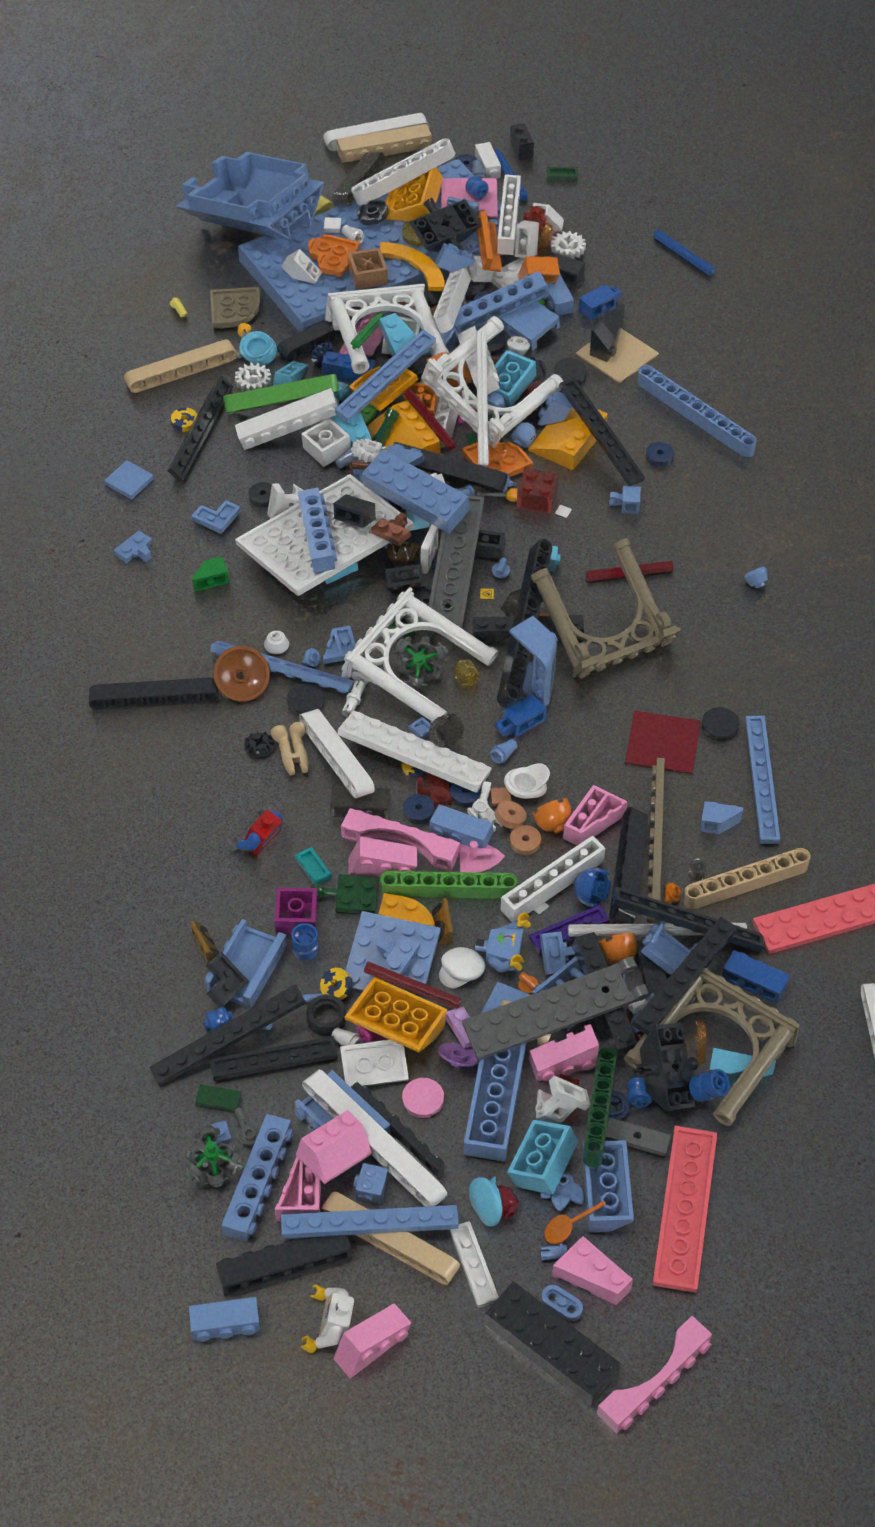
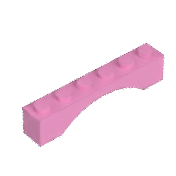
M350 808L341 825L342 838L357 842L361 836L378 840H393L416 846L417 850L429 860L432 866L450 872L460 853V842L437 836L434 833L421 831L415 827L405 826L396 821H389L380 816H373L361 810Z
M691 1316L676 1331L673 1353L663 1369L652 1379L639 1386L624 1390H614L598 1405L597 1415L616 1433L622 1428L624 1430L629 1428L634 1421L633 1418L638 1413L640 1415L643 1414L653 1398L658 1399L664 1393V1388L669 1383L674 1384L681 1375L680 1372L684 1368L689 1369L695 1363V1357L698 1354H704L711 1347L712 1333Z

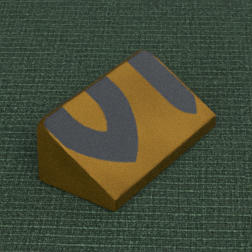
M443 898L432 910L435 927L441 929L438 944L452 943L453 928L448 901L446 898Z
M192 921L190 924L192 935L205 960L209 963L219 954V951L207 928Z

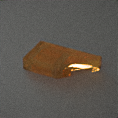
M696 1020L695 1033L697 1063L705 1062L706 1025L703 1021Z

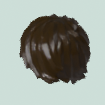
M407 541L400 546L391 545L390 543L386 544L387 557L390 563L395 566L414 564L419 556L422 545Z

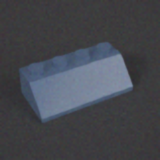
M626 1140L606 1141L603 1162L598 1167H588L583 1162V1142L582 1165L586 1210L602 1201L606 1202V1205L587 1215L588 1233L611 1232L633 1222L634 1216Z

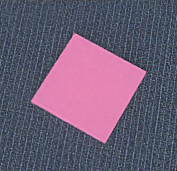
M443 178L441 184V208L448 206V197L466 198V200L478 202V211H486L487 218H498L497 178H481L488 184L489 189L486 196L479 200L474 199L466 192L465 186L469 178Z

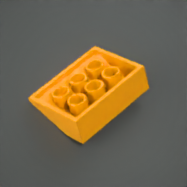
M435 167L388 192L385 204L388 205L389 215L386 220L410 222L429 214L424 202L427 199L430 201V198H433L436 204L443 181V176L439 169Z
M408 400L390 407V409L399 412L400 415L397 422L394 423L384 447L388 449V445L393 446L394 442L440 454V440ZM386 411L367 426L371 438L382 425Z
M572 407L564 421L547 424L529 446L528 451L574 470L597 440ZM598 410L604 418V420L607 422L608 414Z
M373 977L345 1015V1020L420 1052L432 1043L444 1028L447 1009Z

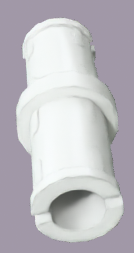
M358 681L354 682L351 692L346 697L345 706L341 711L344 716L348 717L353 710L355 711L357 705L360 704L361 695L366 687L363 682L359 681V684Z

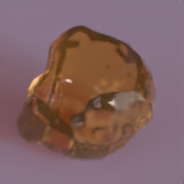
M539 221L537 248H545L551 243L554 237L553 226L549 223Z

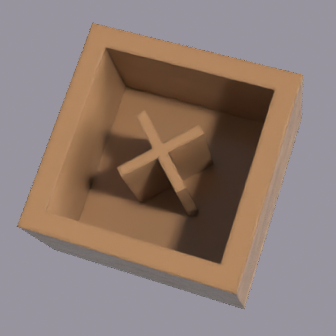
M380 248L348 253V268L355 290L388 285V269Z

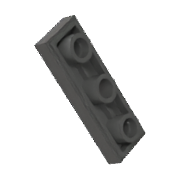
M609 1117L606 1140H626V1144L629 1147L666 1156L671 1139L670 1134Z

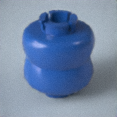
M472 176L466 182L465 189L474 199L479 200L486 196L489 187L479 176Z
M219 1007L215 1011L206 1012L205 1020L202 1021L206 1032H212L234 1018H232L233 1015L230 1010L227 1011L225 1007Z
M635 1076L628 1081L627 1100L630 1104L637 1108H642V1106L646 1107L653 1101V1098L646 1092L644 1077Z

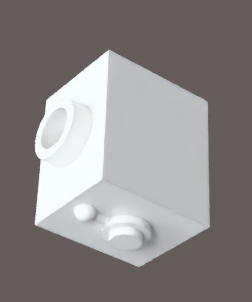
M474 256V264L467 266L472 281L491 282L494 271L482 270L481 256Z

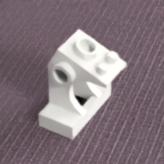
M279 483L272 484L267 513L269 518L271 519L298 504L299 497L297 491H303V489L293 484V493L284 494Z
M553 1076L549 1080L552 1095L543 1092V1090H538L536 1119L558 1124L563 1122L577 1107L583 1110L588 1109L590 1101L587 1090Z

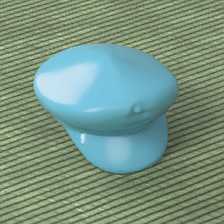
M250 332L240 342L241 355L254 365L257 363L260 366L267 365L276 357V343L264 332Z
M478 1177L472 1181L469 1187L471 1205L480 1220L487 1226L497 1225L502 1216L501 1196L495 1185L496 1177H493L491 1180Z

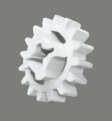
M563 231L562 235L557 233L556 237H553L551 241V252L572 259L575 256L580 258V254L583 255L586 249L585 239H582V235L577 236L576 232L572 234L569 231L566 234Z
M250 363V366L244 364V368L239 367V371L235 372V384H237V388H241L242 392L271 385V373L269 369H266L265 365L260 367L259 363L256 366L253 363Z
M360 439V441L356 440L353 442L351 453L354 454V457H359V460L367 463L372 462L387 447H382L381 443L371 441L370 439Z

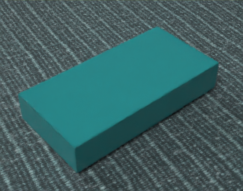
M312 847L295 855V860L312 884H321L332 878V874Z

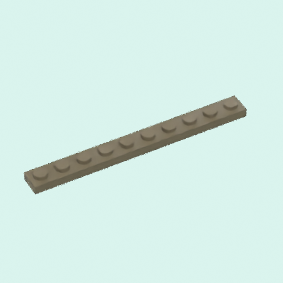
M657 758L656 765H652V777H655V781H652L651 792H655V796H651V808H654V812L650 814V823L654 824V827L650 828L649 839L653 840V844L649 845V855L652 856V860H649L648 872H652V876H648V888H651V893H648L647 897L659 901L661 891L665 758ZM647 916V921H650V924L655 922L659 924L658 920Z

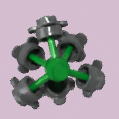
M410 637L400 639L396 644L397 650L395 654L399 655L401 653L403 656L410 654L413 656V659L403 657L397 670L409 678L405 682L409 683L411 688L421 689V686H427L424 679L430 681L431 679H439L441 677V664L438 661L447 663L448 650L445 646L437 642L435 647L429 643L427 637H423L420 642L414 643V645L410 642ZM433 657L437 661L436 663H426L427 659ZM421 666H424L423 673L425 676L419 675Z
M204 1123L202 1128L195 1132V1138L200 1139L201 1143L206 1146L204 1149L198 1147L194 1151L186 1152L185 1157L189 1160V1164H182L186 1169L183 1173L187 1179L193 1181L196 1178L201 1182L199 1177L203 1172L200 1167L206 1168L210 1161L212 1169L207 1172V1178L203 1180L204 1184L219 1187L223 1185L225 1180L229 1179V1174H224L222 1168H217L216 1160L219 1164L228 1162L227 1168L232 1170V1175H234L236 1170L240 1171L244 1167L245 1159L242 1158L243 1152L235 1153L236 1144L234 1142L216 1145L214 1142L217 1140V1135L220 1134V1129L212 1127L210 1123Z

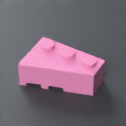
M593 785L565 823L563 839L578 846L592 835L594 837L623 817L627 809V801Z
M360 836L348 859V875L380 877L386 871H415L417 867V847Z
M591 1024L585 1026V1031L576 1035L573 1032L566 1034L567 1039L555 1043L553 1040L530 1050L529 1062L537 1082L549 1081L553 1076H568L576 1071H586L596 1066L599 1044Z
M296 1156L286 1186H284L279 1203L275 1207L276 1221H281V1215L320 1213L321 1180Z
M584 1236L553 1265L552 1270L553 1278L565 1280L576 1288L581 1287L590 1291V1294L614 1305H617L631 1291L633 1279Z
M395 1303L343 1333L334 1356L335 1362L351 1379L397 1342H402L408 1336L411 1322Z

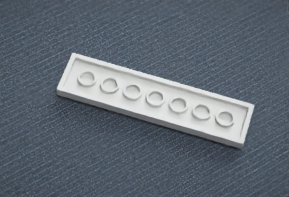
M354 710L338 728L337 735L476 793L490 775L492 769L484 763L469 759L467 756L457 754L448 748L433 744L431 741L416 737L414 734L404 732L397 727L387 725L378 719H373Z

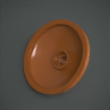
M235 646L227 649L218 657L214 665L213 677L218 690L225 697L234 701L245 702L253 700L262 694L268 685L270 672L267 661L257 650L247 646ZM241 673L243 679H238L237 674Z

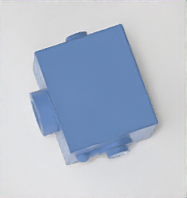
M363 1163L360 1175L356 1174L354 1180L356 1200L381 1205L389 1179L388 1168Z

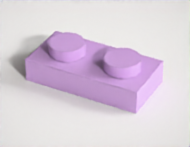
M464 1007L447 1011L446 1021L463 1048L471 1047V1044L462 1025V1020L470 1018Z

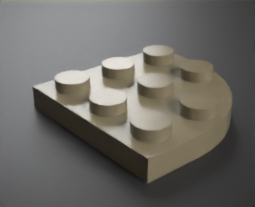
M259 287L210 290L212 328L238 327L239 324L252 320L260 309Z

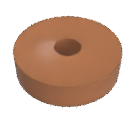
M512 801L500 802L495 810L497 821L511 829L522 826L527 817L524 808Z
M529 825L516 827L510 834V846L514 852L520 855L534 854L541 846V835L536 828Z

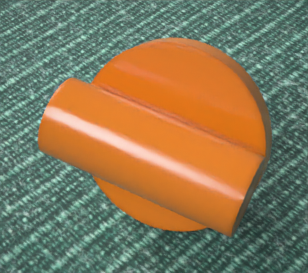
M672 882L664 885V902L672 904V902L679 901L681 897L679 886Z
M525 972L519 975V990L532 994L535 987L539 985L538 980L533 976L527 975Z

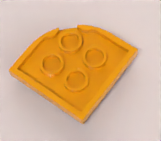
M380 366L369 370L349 386L351 392L356 391L380 369ZM406 369L369 404L382 411L418 380L417 375Z
M384 893L378 915L435 926L433 917L428 909L418 901L404 896Z

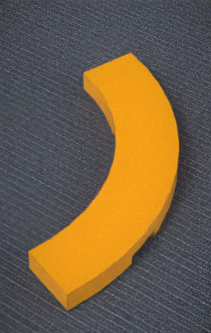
M380 242L383 258L408 261L410 265L424 274L428 291L444 290L445 282L441 270L427 255L405 245Z

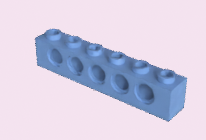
M540 271L497 291L486 294L475 301H471L460 307L454 323L456 331L461 333L473 326L477 329L485 325L493 316L501 318L549 296L548 286Z
M319 488L297 491L313 572L334 570V562L337 561L334 541L330 539L333 537L324 495L319 493Z
M266 1114L221 1227L224 1236L248 1242L250 1235L253 1236L257 1228V1223L255 1222L257 1217H261L264 1211V1199L270 1196L272 1185L270 1184L273 1178H277L279 1161L284 1160L287 1150L285 1146L287 1141L291 1142L294 1130L291 1129V1120ZM273 1139L278 1140L277 1142H274V1143L269 1142L270 1140H273ZM264 1158H271L269 1161L262 1160ZM257 1176H263V1177H264V1178H262V1179H260V1180L255 1179V1177H257ZM249 1195H256L255 1198H247ZM241 1214H248L247 1217H240Z

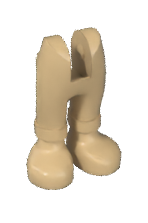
M295 722L289 728L295 753L291 751L286 727L278 725L271 729V736L279 743L282 761L290 776L295 775L293 763L299 762L302 773H307L309 768L308 755L302 740L306 733V726L303 722Z

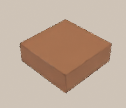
M491 788L492 807H497L502 801H511V793L506 788Z

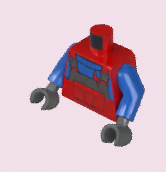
M262 804V808L259 811L256 810L260 817L251 825L245 839L238 841L235 836L230 837L231 840L225 843L231 851L236 849L251 850L258 856L281 832L282 814L271 809L269 810L265 804Z

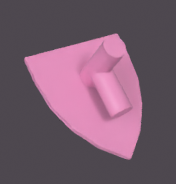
M472 841L470 847L460 843V872L481 873L490 870L498 865L505 858V855L490 845H487L486 848H478L476 841Z

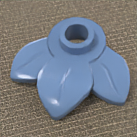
M565 1171L561 1179H565L566 1182L561 1183L559 1181L553 1194L540 1192L541 1198H551L553 1205L558 1211L563 1210L570 1200L576 1204H582L584 1199L582 1188L574 1183L572 1175Z

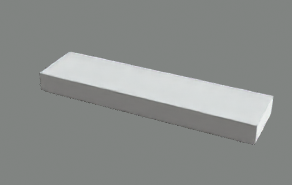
M470 1221L459 1224L458 1229H449L477 1307L481 1308L493 1304L499 1296Z

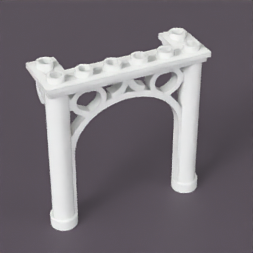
M424 284L328 293L325 320L328 322L332 321L334 330H340L352 361V369L355 373L362 374L369 369V363L362 345L359 349H353L350 344L358 335L355 325L359 319L374 312L393 311L410 316L418 322L422 330L436 338V343L429 348L432 356L441 352L450 354L443 343L425 299ZM397 302H406V303H405V306H403V305L398 304ZM359 306V307H361L362 309H360V310H355V309H352V308H350V307Z
M493 316L477 332L484 331L486 343H488L504 329V326L499 318ZM477 332L450 354H443L437 361L430 358L421 376L423 382L430 386L436 395L442 398L451 409L455 410L460 415V418L466 421L476 433H478L477 412L473 408L477 409V397L465 383L463 364L476 352ZM458 365L457 373L450 372L454 367ZM557 374L551 375L515 406L500 408L488 404V413H492L494 419L492 418L488 421V444L496 448L504 435L545 402L549 395H553L556 390L560 391L559 385L560 382H563L562 378ZM452 378L457 380L459 387L450 386L446 379ZM461 390H462L461 395H462L463 399L457 394V393H459Z
M409 587L406 592L400 593L395 604L392 603L388 607L387 613L378 618L376 625L368 629L365 638L357 641L355 649L348 651L344 657L345 663L341 669L343 670L341 677L346 679L352 677L354 681H358V684L361 681L367 685L370 681L380 686L429 719L430 723L435 727H438L446 717L447 711L395 676L389 665V651L393 644L401 636L409 632L430 630L443 635L487 666L493 663L499 651L493 647L490 648L415 598L412 592L413 589ZM405 618L409 624H403L401 620ZM395 621V625L397 628L388 629ZM382 636L384 639V644L376 643V641ZM372 650H379L382 652L383 657L373 659L369 654ZM383 664L384 671L377 666Z

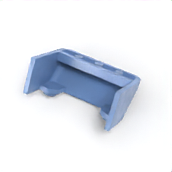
M532 616L510 629L509 632L534 655L533 663L531 661L528 662L522 693L527 697L533 694L546 707L550 702L555 678L557 637Z

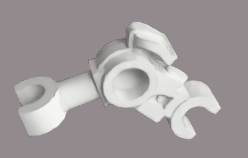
M484 781L480 798L474 802L472 808H467V812L471 816L479 817L493 824L498 823L502 827L503 825L497 821L495 812L489 807L487 801L491 791V782ZM493 825V832H495L496 827Z

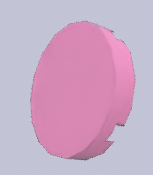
M414 1079L405 1086L402 1094V1103L410 1115L417 1118H429L431 1115L437 1114L444 1105V1092L442 1087L432 1079Z

